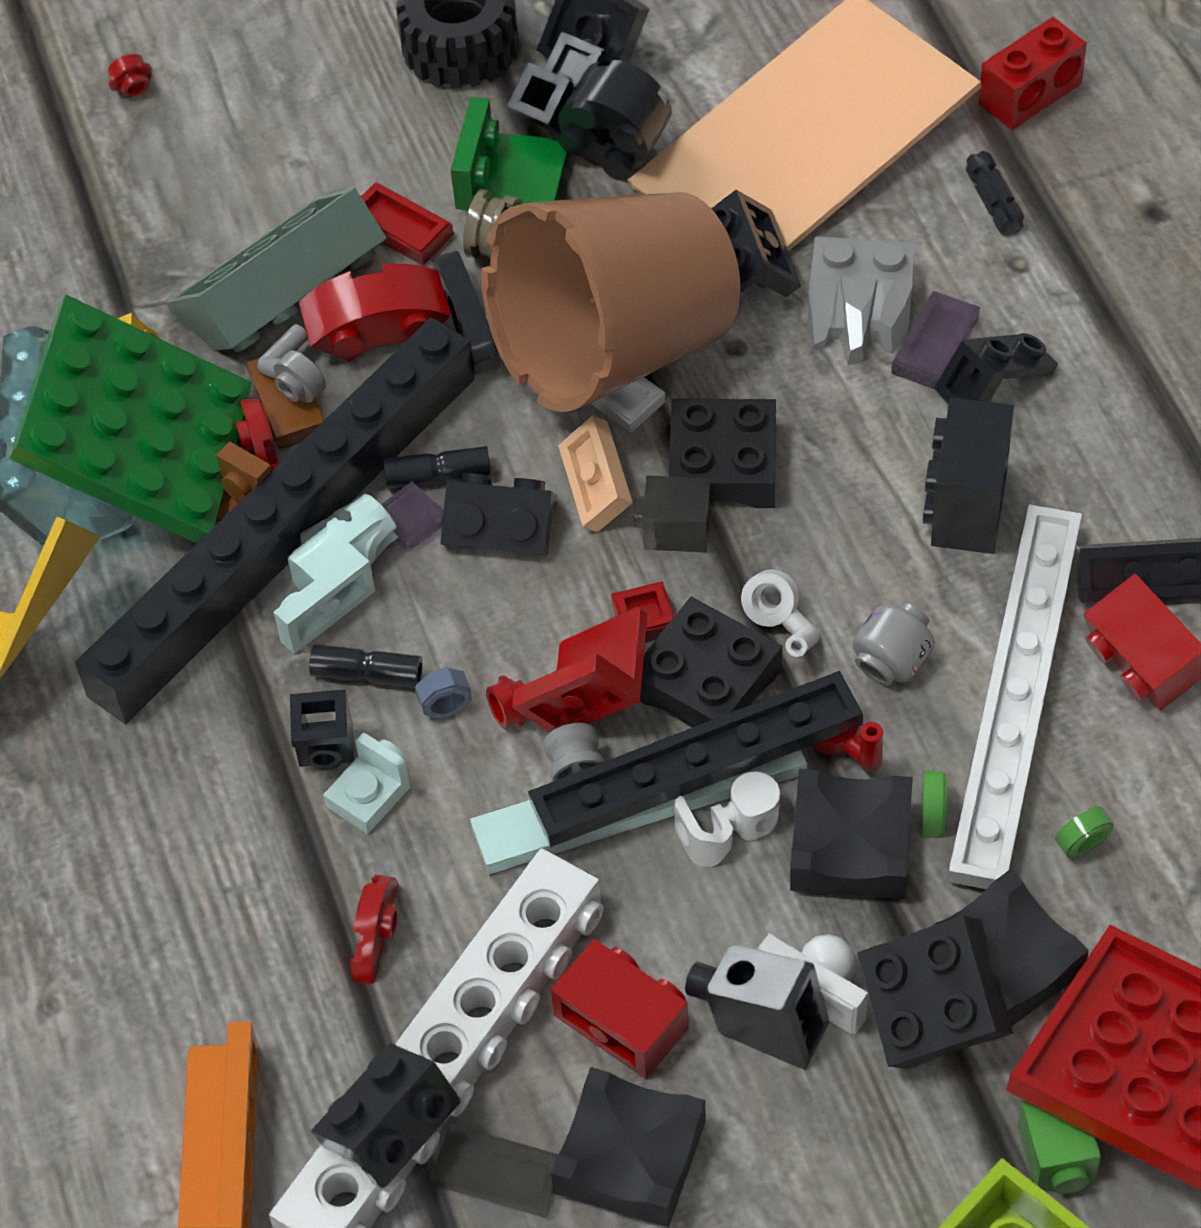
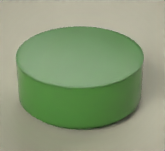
M1093 807L1064 825L1056 834L1055 841L1067 857L1076 858L1093 850L1107 839L1113 831L1114 823L1102 807Z

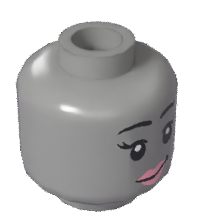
M903 602L900 607L891 604L877 606L853 640V649L857 654L855 663L858 668L868 677L885 686H890L893 682L905 683L912 680L933 651L935 644L932 633L926 627L930 622L927 615L916 606L907 602Z

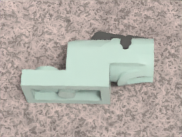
M364 494L359 499L335 511L334 515L301 532V546L293 551L288 558L293 583L300 592L290 594L284 599L280 607L273 612L280 642L293 654L300 651L375 592L371 564L388 545L398 539V536L393 532L397 528L395 522L385 508L372 496Z

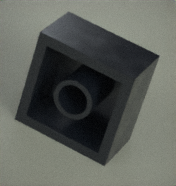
M950 397L947 417H936L932 443L934 452L932 460L928 462L925 492L927 493L923 512V524L932 525L931 546L995 554L1008 470L1014 405Z

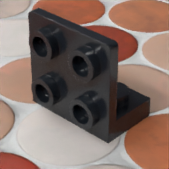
M737 189L711 208L722 222L732 242L739 268L740 293L753 283H756L761 288L768 287L787 298L801 287L773 211Z

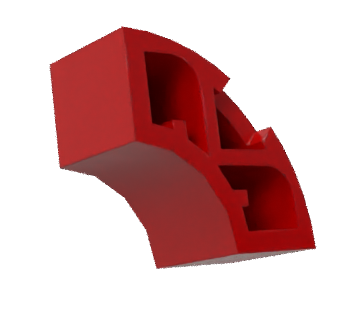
M381 264L382 272L352 279L349 271L319 285L299 301L310 347L350 362L364 351L385 344L405 343L430 317L443 324L451 314L438 270L414 264Z

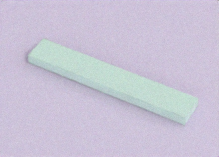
M799 750L683 797L686 799L689 809L694 810L729 799L732 784L736 778L744 773L753 771L765 773L779 783L798 777L799 769H807V763L802 751ZM676 799L551 848L530 804V800L471 818L470 824L486 871L490 875L531 862L540 848L556 854L675 816Z

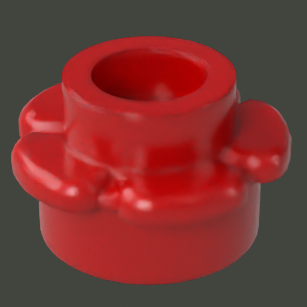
M139 54L121 56L108 67L107 73L110 77L108 85L112 91H117L119 94L123 93L126 97L137 96L149 87V81L152 78V66L144 62Z
M506 675L500 676L497 684L486 688L487 702L493 717L502 728L515 723L521 727L527 721V717L513 709L512 703L514 689L525 684L521 680L514 682L512 679H508Z

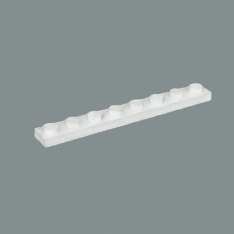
M1030 504L1028 506L951 858L948 882L987 889L997 878L1010 869L1082 513Z

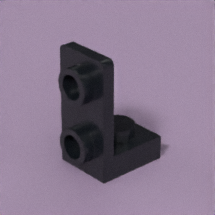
M1027 333L965 339L960 342L934 389L948 404L950 397L990 402L1003 379L1053 374L1058 363L1046 352V346L1041 340Z

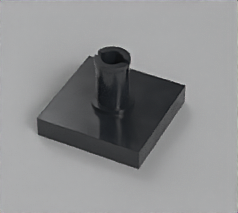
M555 0L536 51L549 58L561 32H565L604 49L608 56L603 66H609L612 60L629 63L650 8L637 0Z

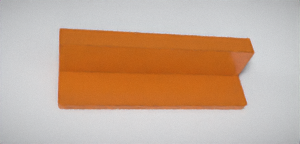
M251 1021L228 1022L227 1045L192 1046L188 1050L178 1228H251L259 1044Z

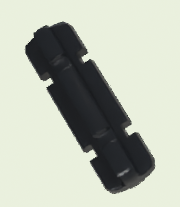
M981 151L977 155L971 154L966 159L968 164L966 172L971 181L977 184L974 187L988 213L995 217L993 222L998 231L1003 235L1020 231L1023 228L1024 214L1016 202H1012L1015 198L1001 172L995 169L997 165L991 154L986 151Z

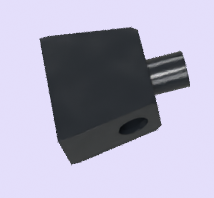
M734 945L727 949L718 968L701 962H695L686 978V995L709 1003L717 1030L723 1036L798 1068L807 1069L830 1022L813 963Z

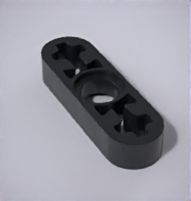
M453 251L433 257V267L435 270H438L455 329L458 334L471 342L474 374L500 368L498 349L460 253Z

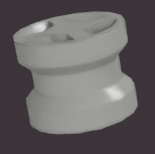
M585 723L563 725L551 731L543 741L545 755L554 763L550 769L552 781L605 762L604 757L596 752L599 746V738L596 729L592 725Z

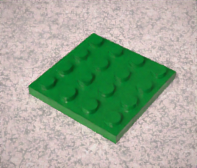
M65 294L57 307L8 459L194 543H198L214 527L224 491L216 455L229 442L236 445L239 434L236 422L242 421L244 415L240 401L248 399L252 382Z

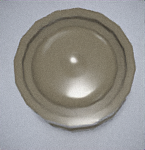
M484 189L476 193L470 205L464 228L463 248L466 257L476 259L482 255L490 257L491 260L493 247L486 242L489 231L496 219L505 210L524 204L520 197L506 195L503 199L493 198L491 191Z

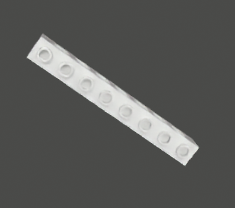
M540 848L395 1044L432 1061L438 1055L445 1052H453L459 1055L456 1060L450 1063L440 1064L435 1062L460 1097V1104L451 1113L454 1117L459 1116L469 1104L474 1092L473 1084L484 1069L490 1071L499 1063L506 1050V1039L517 1023L524 1025L532 1017L540 1000L539 993L550 978L556 980L563 974L571 959V949L582 934L588 936L593 932L603 914L604 907L601 905L599 879L543 848ZM542 919L556 921L555 924L547 928L533 926L534 923ZM509 963L524 965L522 969L516 972L500 970ZM478 1007H486L492 1010L488 1015L480 1018L467 1015L471 1010ZM450 1116L385 1188L374 1185L358 1163L320 1145L270 1212L269 1217L273 1228H370L382 1211L389 1212L396 1206L406 1186L405 1179L416 1163L424 1164L432 1156L440 1140L439 1132ZM343 1192H351L357 1195L354 1201L346 1206L336 1207L329 1204L333 1197Z

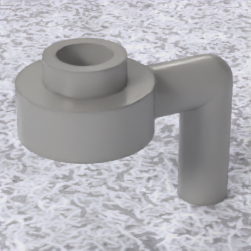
M294 324L260 357L257 367L262 374L275 378L276 387L287 399L293 402L301 400L310 403L325 389L326 381L316 365L306 356L297 352L308 340L307 332L298 324Z

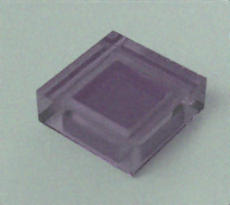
M410 482L381 504L397 526L393 530L398 536V539L395 541L407 552H410L442 527L444 509L413 482Z

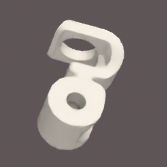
M748 772L736 778L731 787L728 806L722 807L718 804L711 807L710 819L713 824V834L700 829L686 803V799L683 796H679L675 801V832L693 863L702 867H713L719 864L732 848L733 831H736L742 839L747 841L756 840L772 832L779 819V786L771 776L761 772Z

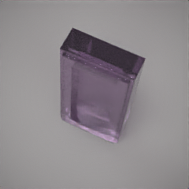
M932 291L892 361L891 374L934 389L960 342L968 339L979 319L980 307Z

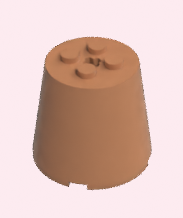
M672 192L524 203L505 210L492 225L486 240L493 248L490 266L482 268V292L486 316L495 345L505 366L517 384L528 383L538 394L537 403L553 411L568 412L583 408L721 339L730 330L737 315L740 301V276L732 242L714 211L701 199L689 193Z

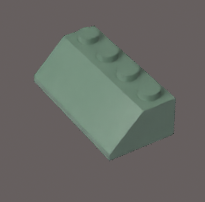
M355 187L319 196L166 302V305L175 316L214 351L233 348L235 352H240L260 339L261 335L258 329L271 320L275 325L297 313L300 308L296 302L313 289L334 278L337 273L347 266L354 270L376 256L373 248L384 241L386 236Z

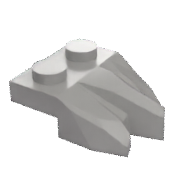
M815 236L807 323L813 350L824 349L831 340H838L843 345L847 365L864 361L869 342H878L885 352L893 354L909 335L916 243Z

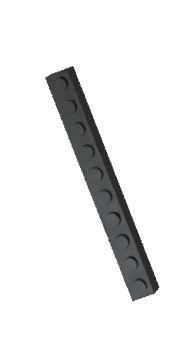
M430 317L75 661L87 698L126 725L289 564V556L301 546V532L334 515L335 511L350 504L384 470V458L397 457L475 380L470 340Z

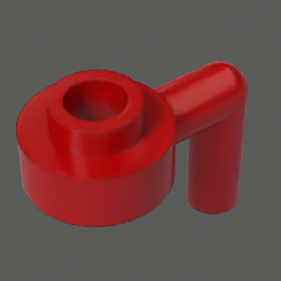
M867 722L862 727L860 726L814 744L812 747L818 752L827 755H839L846 752L865 770L873 772L878 770L883 763V728L876 722Z

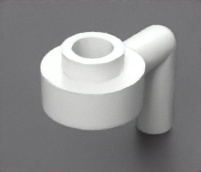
M771 569L764 570L748 580L741 595L744 612L753 622L762 626L781 624L792 635L785 644L786 651L791 656H802L819 641L818 630L796 609L799 602V592L795 582L789 575L782 571ZM767 587H774L780 592L781 602L779 605L770 604L766 600L765 590Z

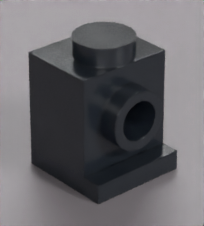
M346 689L290 694L292 748L295 747L299 767L313 766L321 770H332L341 763L353 762V722ZM335 712V720L308 723L306 714Z

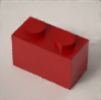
M1136 574L1128 578L1083 614L1090 633L1085 637L1087 644L1102 662L1107 663L1112 659L1124 672L1120 675L1122 682L1138 701L1141 702L1147 697L1161 711L1201 680V642Z
M595 939L550 989L553 1014L556 1018L645 1080L689 1029L688 1002L684 994L674 984L662 978L656 981L641 971L637 962L627 952L617 947H613L610 950Z

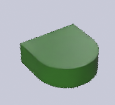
M923 770L922 837L942 838V834H945L947 777L944 771Z

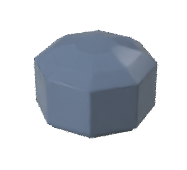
M447 667L430 672L415 686L422 712L430 717L442 719L457 714L472 700L470 686L462 670Z

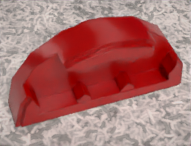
M258 398L242 400L240 403L244 420L236 422L242 449L247 452L253 450L254 455L270 464L271 470H273L280 463L272 441L273 436L263 402H261V399L258 400Z
M376 874L374 877H371V883H367L363 887L353 925V932L360 933L355 957L350 958L351 977H353L355 982L374 984L385 938L393 939L399 913L398 905L394 904L399 885L396 877Z

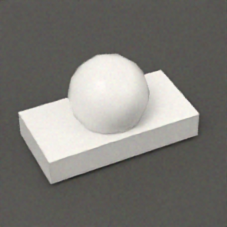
M769 933L757 950L813 963L829 1021L850 1034H856L867 1018L868 992L850 982L856 971V957L851 946L843 938L827 934L815 936L805 944L802 952H799Z

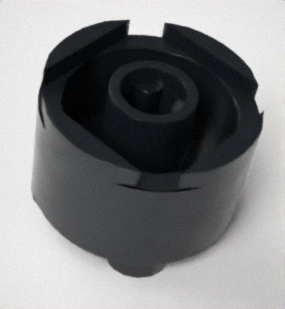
M612 60L609 66L598 67V61L592 63L586 69L560 111L558 119L561 131L559 143L567 153L581 156L590 163L602 167L613 178L623 179L627 177L630 171L640 168L645 163L671 118L672 107L669 99L664 104L658 92L661 86L642 69L630 63Z

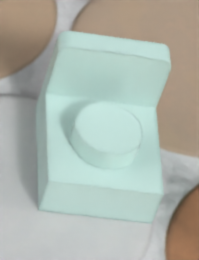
M362 733L355 740L358 757L323 794V798L327 808L366 834H369L410 789L406 758L400 749L387 740L378 742L366 733Z

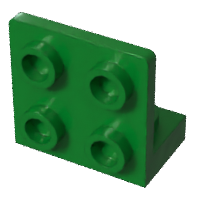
M470 97L450 169L455 209L469 211L474 196L482 189L491 191L493 198L503 199L506 195L520 197L524 203L556 201L568 153L560 146L559 139L499 133V121L492 119L490 99Z

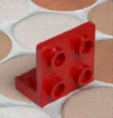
M640 607L633 608L561 641L558 651L557 670L514 689L512 708L548 732H551L567 724H590L640 703L647 612Z

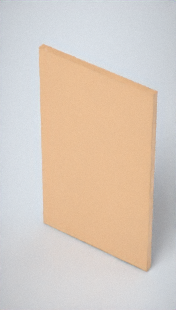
M844 0L629 178L628 184L633 191L640 195L672 192L689 193L701 199L710 208L737 189L773 211L789 252L981 88V81L869 0Z

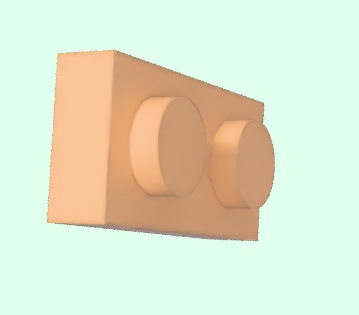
M592 415L562 441L558 447L582 527L598 533L630 506L633 501L608 422Z

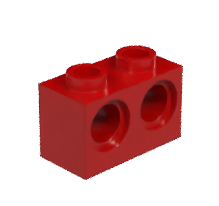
M1052 16L982 63L978 104L1012 131L1082 84L1087 42Z

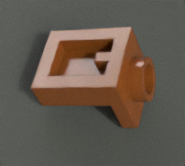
M229 442L216 455L222 477L221 483L224 488L216 518L218 522L272 471L270 464L232 442Z

